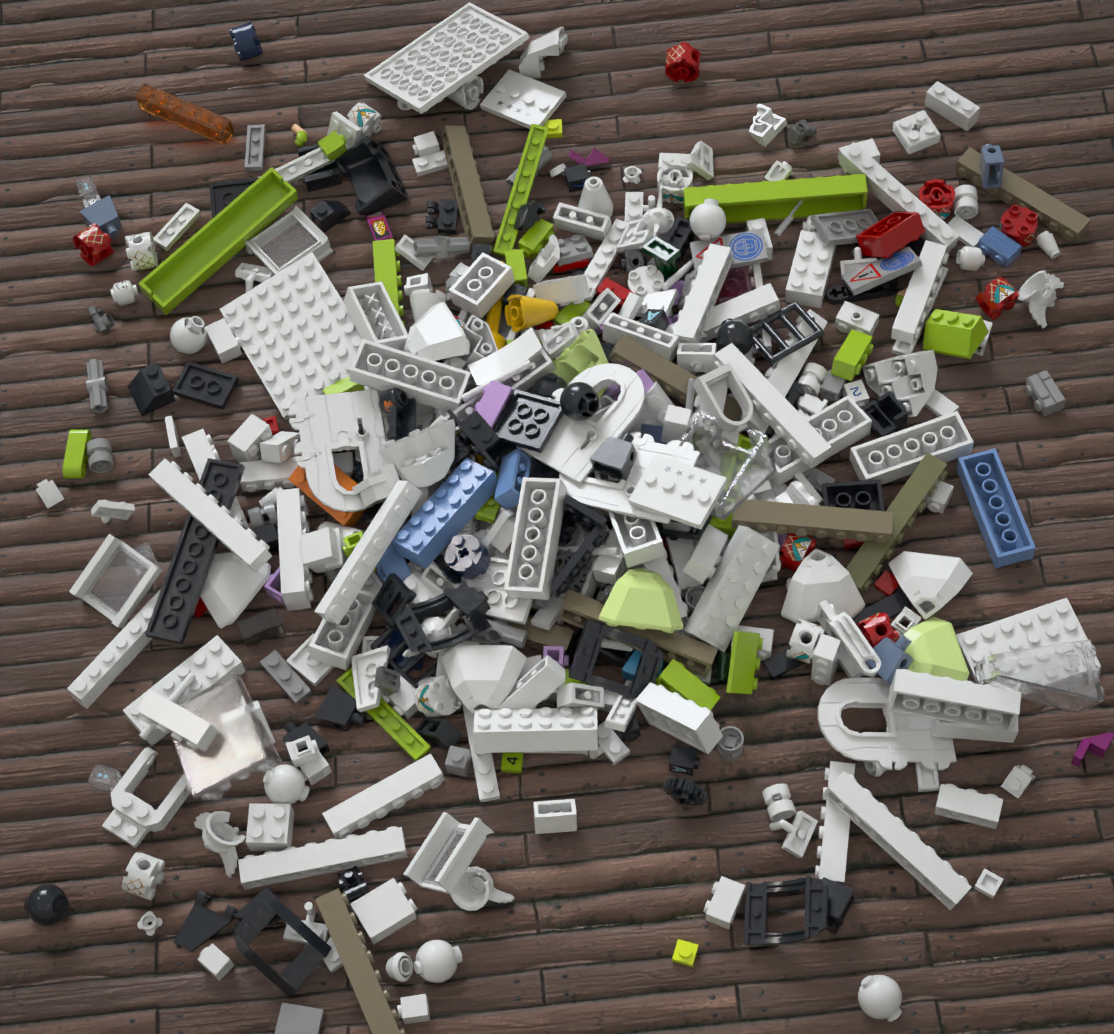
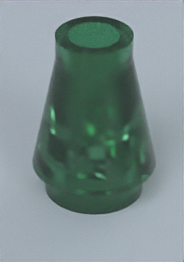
M718 652L714 659L716 681L727 683L731 653Z

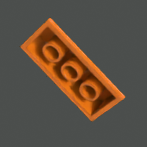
M334 464L338 484L345 488L346 491H353L352 487L358 483ZM297 466L288 478L289 481L343 526L353 527L365 511L342 512L324 505L314 496L309 488L304 468Z

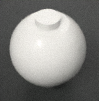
M705 199L704 204L694 208L690 215V227L694 234L703 241H709L711 238L718 237L726 226L725 213L718 206L719 201L715 199Z
M185 317L176 321L172 326L170 340L178 352L193 354L204 347L207 340V332L204 327L205 323L200 317Z
M278 765L271 769V771H267L263 778L265 792L268 798L276 804H293L297 800L303 802L309 793V787L305 785L303 774L292 765Z
M431 940L420 947L413 965L415 972L420 974L423 979L432 983H441L453 976L457 969V964L461 963L463 959L458 946L451 947L448 942L443 940Z
M869 975L862 980V985L858 992V1001L861 1009L868 1016L875 1019L886 1018L889 1022L896 1020L902 1013V1010L899 1008L902 1003V993L899 985L892 978L885 975Z

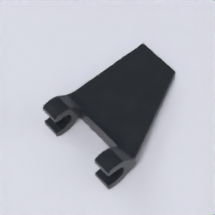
M200 890L194 906L174 943L193 952L229 925L236 918L235 914L239 910L228 905L222 916L206 908L205 905L209 902L211 896Z

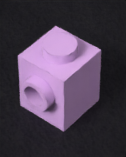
M544 646L543 659L549 655L564 669L569 667V655L565 654L564 646Z

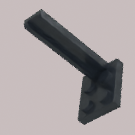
M569 495L563 500L566 519L572 524L577 523L582 526V529L589 535L551 584L552 594L556 598L561 593L564 594L567 591L569 582L572 578L575 579L579 575L582 565L590 561L596 547L599 548L609 535L606 532L608 529V525L605 524L607 519Z

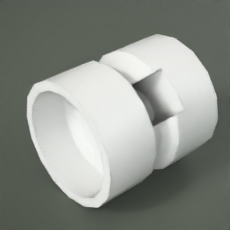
M971 185L957 187L954 190L955 216L957 215L961 219L975 217L978 214L977 189Z
M808 363L798 380V383L801 384L799 388L800 394L804 396L807 393L817 397L828 373L827 370L819 364Z
M775 784L762 791L765 804L769 805L767 811L771 821L786 820L796 814L794 803L792 800H789L791 794L787 784Z

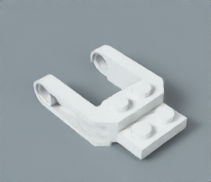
M826 600L820 602L816 619L825 629L828 636L841 640L839 664L849 678H860L862 676L875 678L874 675L879 672L881 661L853 619L845 612L837 615L835 607L832 604L829 605ZM865 661H874L876 667L870 670Z
M146 747L112 790L111 800L114 810L102 825L104 829L134 848H137L148 832H157L165 829L198 782L196 775L189 771L185 772L157 810H154L151 805L134 796L132 793L149 772V767L154 762L156 755H158L156 751L149 747Z

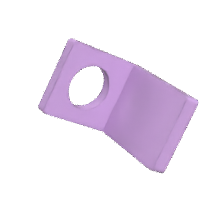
M279 567L274 574L270 575L264 588L267 595L285 605L282 594L276 590L281 584Z

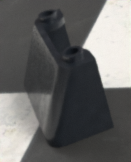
M367 135L335 159L339 173L342 176H347L358 197V200L355 201V209L360 215L366 216L402 203L409 198L390 155L382 145Z

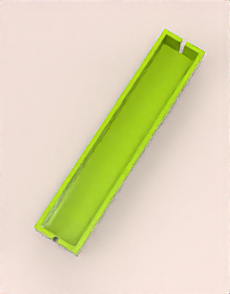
M271 167L140 281L141 291L167 315L246 246L245 241H249L261 233L298 200L297 190L286 180L284 181L283 177Z
M865 174L836 175L831 177L783 179L779 181L745 182L742 184L684 188L685 219L690 220V215L694 208L704 204V200L708 198L719 201L718 206L725 213L726 224L742 223L765 218V221L785 219L799 201L803 202L791 216L793 218H806L809 215L866 209L868 193Z

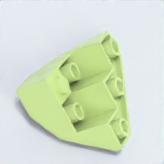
M593 329L582 331L578 338L569 347L565 348L560 357L554 362L556 370L552 373L557 374V376L563 378L569 384L578 374L586 369L600 364H608L596 332ZM607 386L597 392L599 398H601Z
M642 567L629 569L615 583L599 615V620L605 621L606 625L614 627L618 625L631 626L640 630L648 628L662 630L666 633H674L675 630L683 629L673 589L658 572Z
M932 617L908 629L905 636L912 642L905 651L913 657L908 670L967 681L969 671L952 623Z

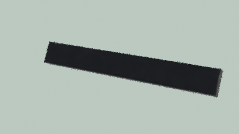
M900 590L863 609L852 619L857 624L879 612L881 614L886 612L890 619L898 616L905 606L911 609V605ZM804 641L802 643L808 644L810 643V641ZM787 649L763 661L764 667L773 680L805 663L786 656Z

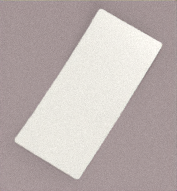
M530 328L502 349L469 364L468 367L476 384L479 386L522 364L542 349V345L533 329Z

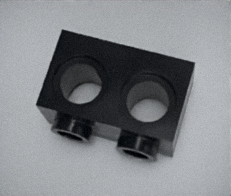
M678 216L665 240L666 243L680 250L681 256L676 259L678 262H681L690 246V242H692L695 236L690 227V220Z

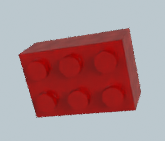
M894 211L856 235L863 256L886 259L893 256V253L897 250L904 249L906 244L918 240L919 236L925 233V229L919 212Z

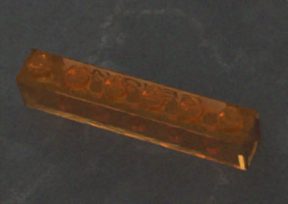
M144 84L135 95L140 109L226 145L234 134L230 119L148 84Z

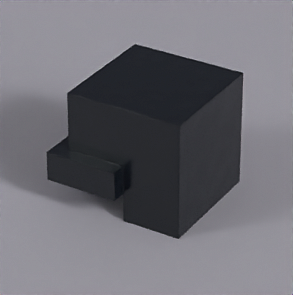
M890 391L877 398V402L873 400L861 408L872 420L870 430L877 438L906 428L908 411Z
M823 877L821 882L826 884L829 890L827 930L836 935L857 896L854 889Z

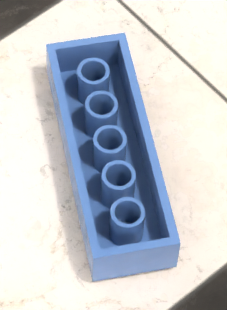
M996 448L959 457L956 470L994 567L999 568L1033 559L1036 547Z
M465 458L395 535L391 542L398 554L426 569L452 541V538L462 530L496 492L498 478L495 472Z

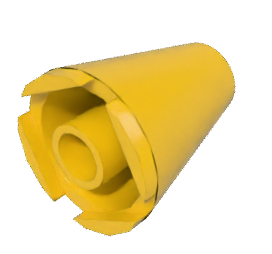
M517 294L509 296L507 299L510 300L509 304L505 305L506 322L508 326H512L513 332H520L555 319L558 314V307L553 301Z

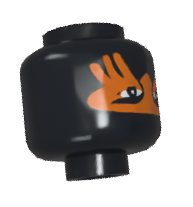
M399 388L385 390L379 397V407L387 414H389L390 406L397 405L400 411H403L408 403L407 394Z

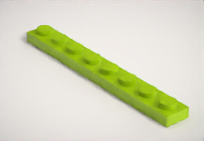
M531 124L493 254L505 257V251L514 249L519 232L514 229L517 212L521 205L528 202L549 132L548 127Z

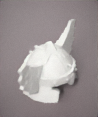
M660 185L657 207L648 210L642 219L646 223L644 230L650 229L653 232L652 238L656 236L665 241L675 224V219L669 210L662 208L663 192L662 185Z
M1045 270L1032 275L1018 292L1020 296L1017 298L1019 301L1027 303L1033 320L1035 319L1042 329L1047 326L1045 318L1046 308L1053 307L1055 305L1054 301L1057 299L1055 289H1062L1064 283L1060 282V278L1049 273L1047 274Z
M453 609L446 618L437 616L423 621L421 627L429 642L438 641L459 633L455 625L459 618V609ZM449 648L425 653L431 657L437 658L438 652L441 653L443 650L447 651L449 650ZM407 649V650L403 653V656H404V657H411V656H413V655L416 656V655L419 654L420 652H413V653H412V652L410 651V649Z
M229 812L201 813L200 816L196 817L195 827L203 830L202 838L205 843L204 846H206L205 848L220 854L226 869V875L231 878L232 874H235V868L237 867L238 856L235 847L243 842L246 836H238V827L232 828V826L225 823L229 822Z
M477 866L466 869L456 887L452 889L454 893L450 894L453 901L460 908L468 911L482 908L488 900L497 903H507L515 899L511 894L494 888L490 874L485 869Z

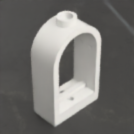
M730 362L698 377L692 383L710 417L719 428L725 431L737 430L738 433L748 428L746 422L752 417L753 404ZM725 379L742 409L741 421L729 420L723 414L708 386Z

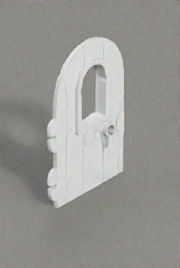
M611 363L600 364L581 372L568 384L584 382L591 385L596 392L603 387L617 385L621 388L618 400L611 405L597 423L591 419L575 421L563 414L542 453L516 447L581 484L594 469L590 461L593 453L607 437L612 436L619 439L642 410L645 399L643 383L637 373L626 366ZM563 388L557 389L552 393L551 396L555 398L554 400L560 401Z
M377 389L294 398L295 404L289 407L288 416L296 417L290 418L289 423L293 429L299 430L301 442L295 445L294 454H302V456L295 457V461L300 468L305 469L308 485L314 496L324 505L342 512H357L371 507L364 506L360 493L354 494V491H346L345 488L338 484L332 452L359 449L364 475L363 481L369 478V473L378 471L379 467L388 464L378 453V450L384 447L383 443L386 442ZM357 420H361L364 435L359 434Z
M633 432L630 434L634 437L632 444L637 456L626 481L621 479L618 484L586 477L579 484L562 473L559 474V479L567 487L566 495L573 497L585 506L669 524L670 518L629 504L628 499L655 453L695 467L700 452L694 451L693 445L688 442H684L682 447V441L672 440L665 445L655 443L654 438L649 434H644L643 438H641L642 433Z
M883 678L842 679L827 688L820 698L818 722L821 732L835 750L848 758L864 762H878L879 766L886 770H892V764H894L895 770L904 769L907 762L921 763V766L929 771H934L935 764H937V770L944 771L949 767L950 763L957 762L953 738L931 736V718L887 710L891 684ZM847 708H883L887 722L886 732L859 733L849 730L843 725L841 712Z

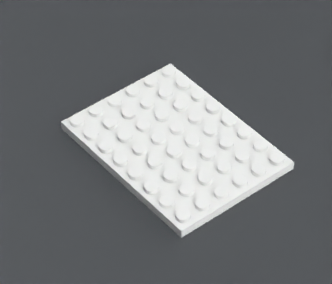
M469 2L366 73L364 78L370 84L422 114L436 103L441 102L443 98L455 92L463 84L468 83L473 77L481 74L486 68L495 64L503 56L508 55L513 49L521 46L529 39V35L524 30Z
M313 252L220 308L227 323L232 324L235 331L234 335L239 337L243 350L285 420L290 418L288 411L289 407L295 404L294 398L325 395L323 389L350 376V368L362 338L346 305Z

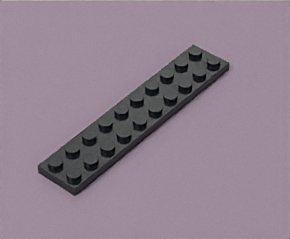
M208 458L199 484L206 490L205 494L207 496L211 494L219 502L217 505L220 508L225 506L230 511L245 466L239 463ZM189 513L145 632L148 638L178 644L184 643L219 544V540Z

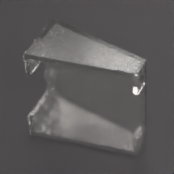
M699 412L681 438V447L684 442H688L693 445L694 451L700 452L695 467L727 478L728 482L710 513L712 516L725 520L774 475L777 469L769 440L765 433L749 429L748 434L753 450L744 449L736 444L723 442L716 418L710 414Z
M1090 639L992 654L987 658L988 664L982 665L981 663L974 666L977 684H989L1002 689L1011 688L1021 692L1022 700L1079 713L1103 702L1105 697L1104 688L1100 686L1098 678L1100 677V669L1094 659L1096 649L1091 644Z
M234 674L177 704L211 723L219 731L205 752L200 749L195 751L186 745V741L182 740L179 742L172 737L194 799L216 801L224 796L223 793L232 786L231 782L237 779L239 781L250 777L249 773L254 770L257 772L271 771L277 764L282 762L240 675Z

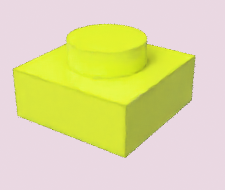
M562 119L547 120L544 124L545 127L549 128L547 138H562Z
M678 939L672 961L693 967L699 945Z

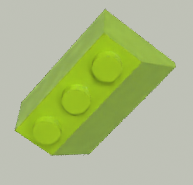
M935 309L925 324L923 350H934V353L970 359L989 331L981 316Z
M741 630L734 631L727 693L752 694L753 690H757L758 678L754 677L755 670H759L761 658H757L758 650H762L763 638H760V633Z

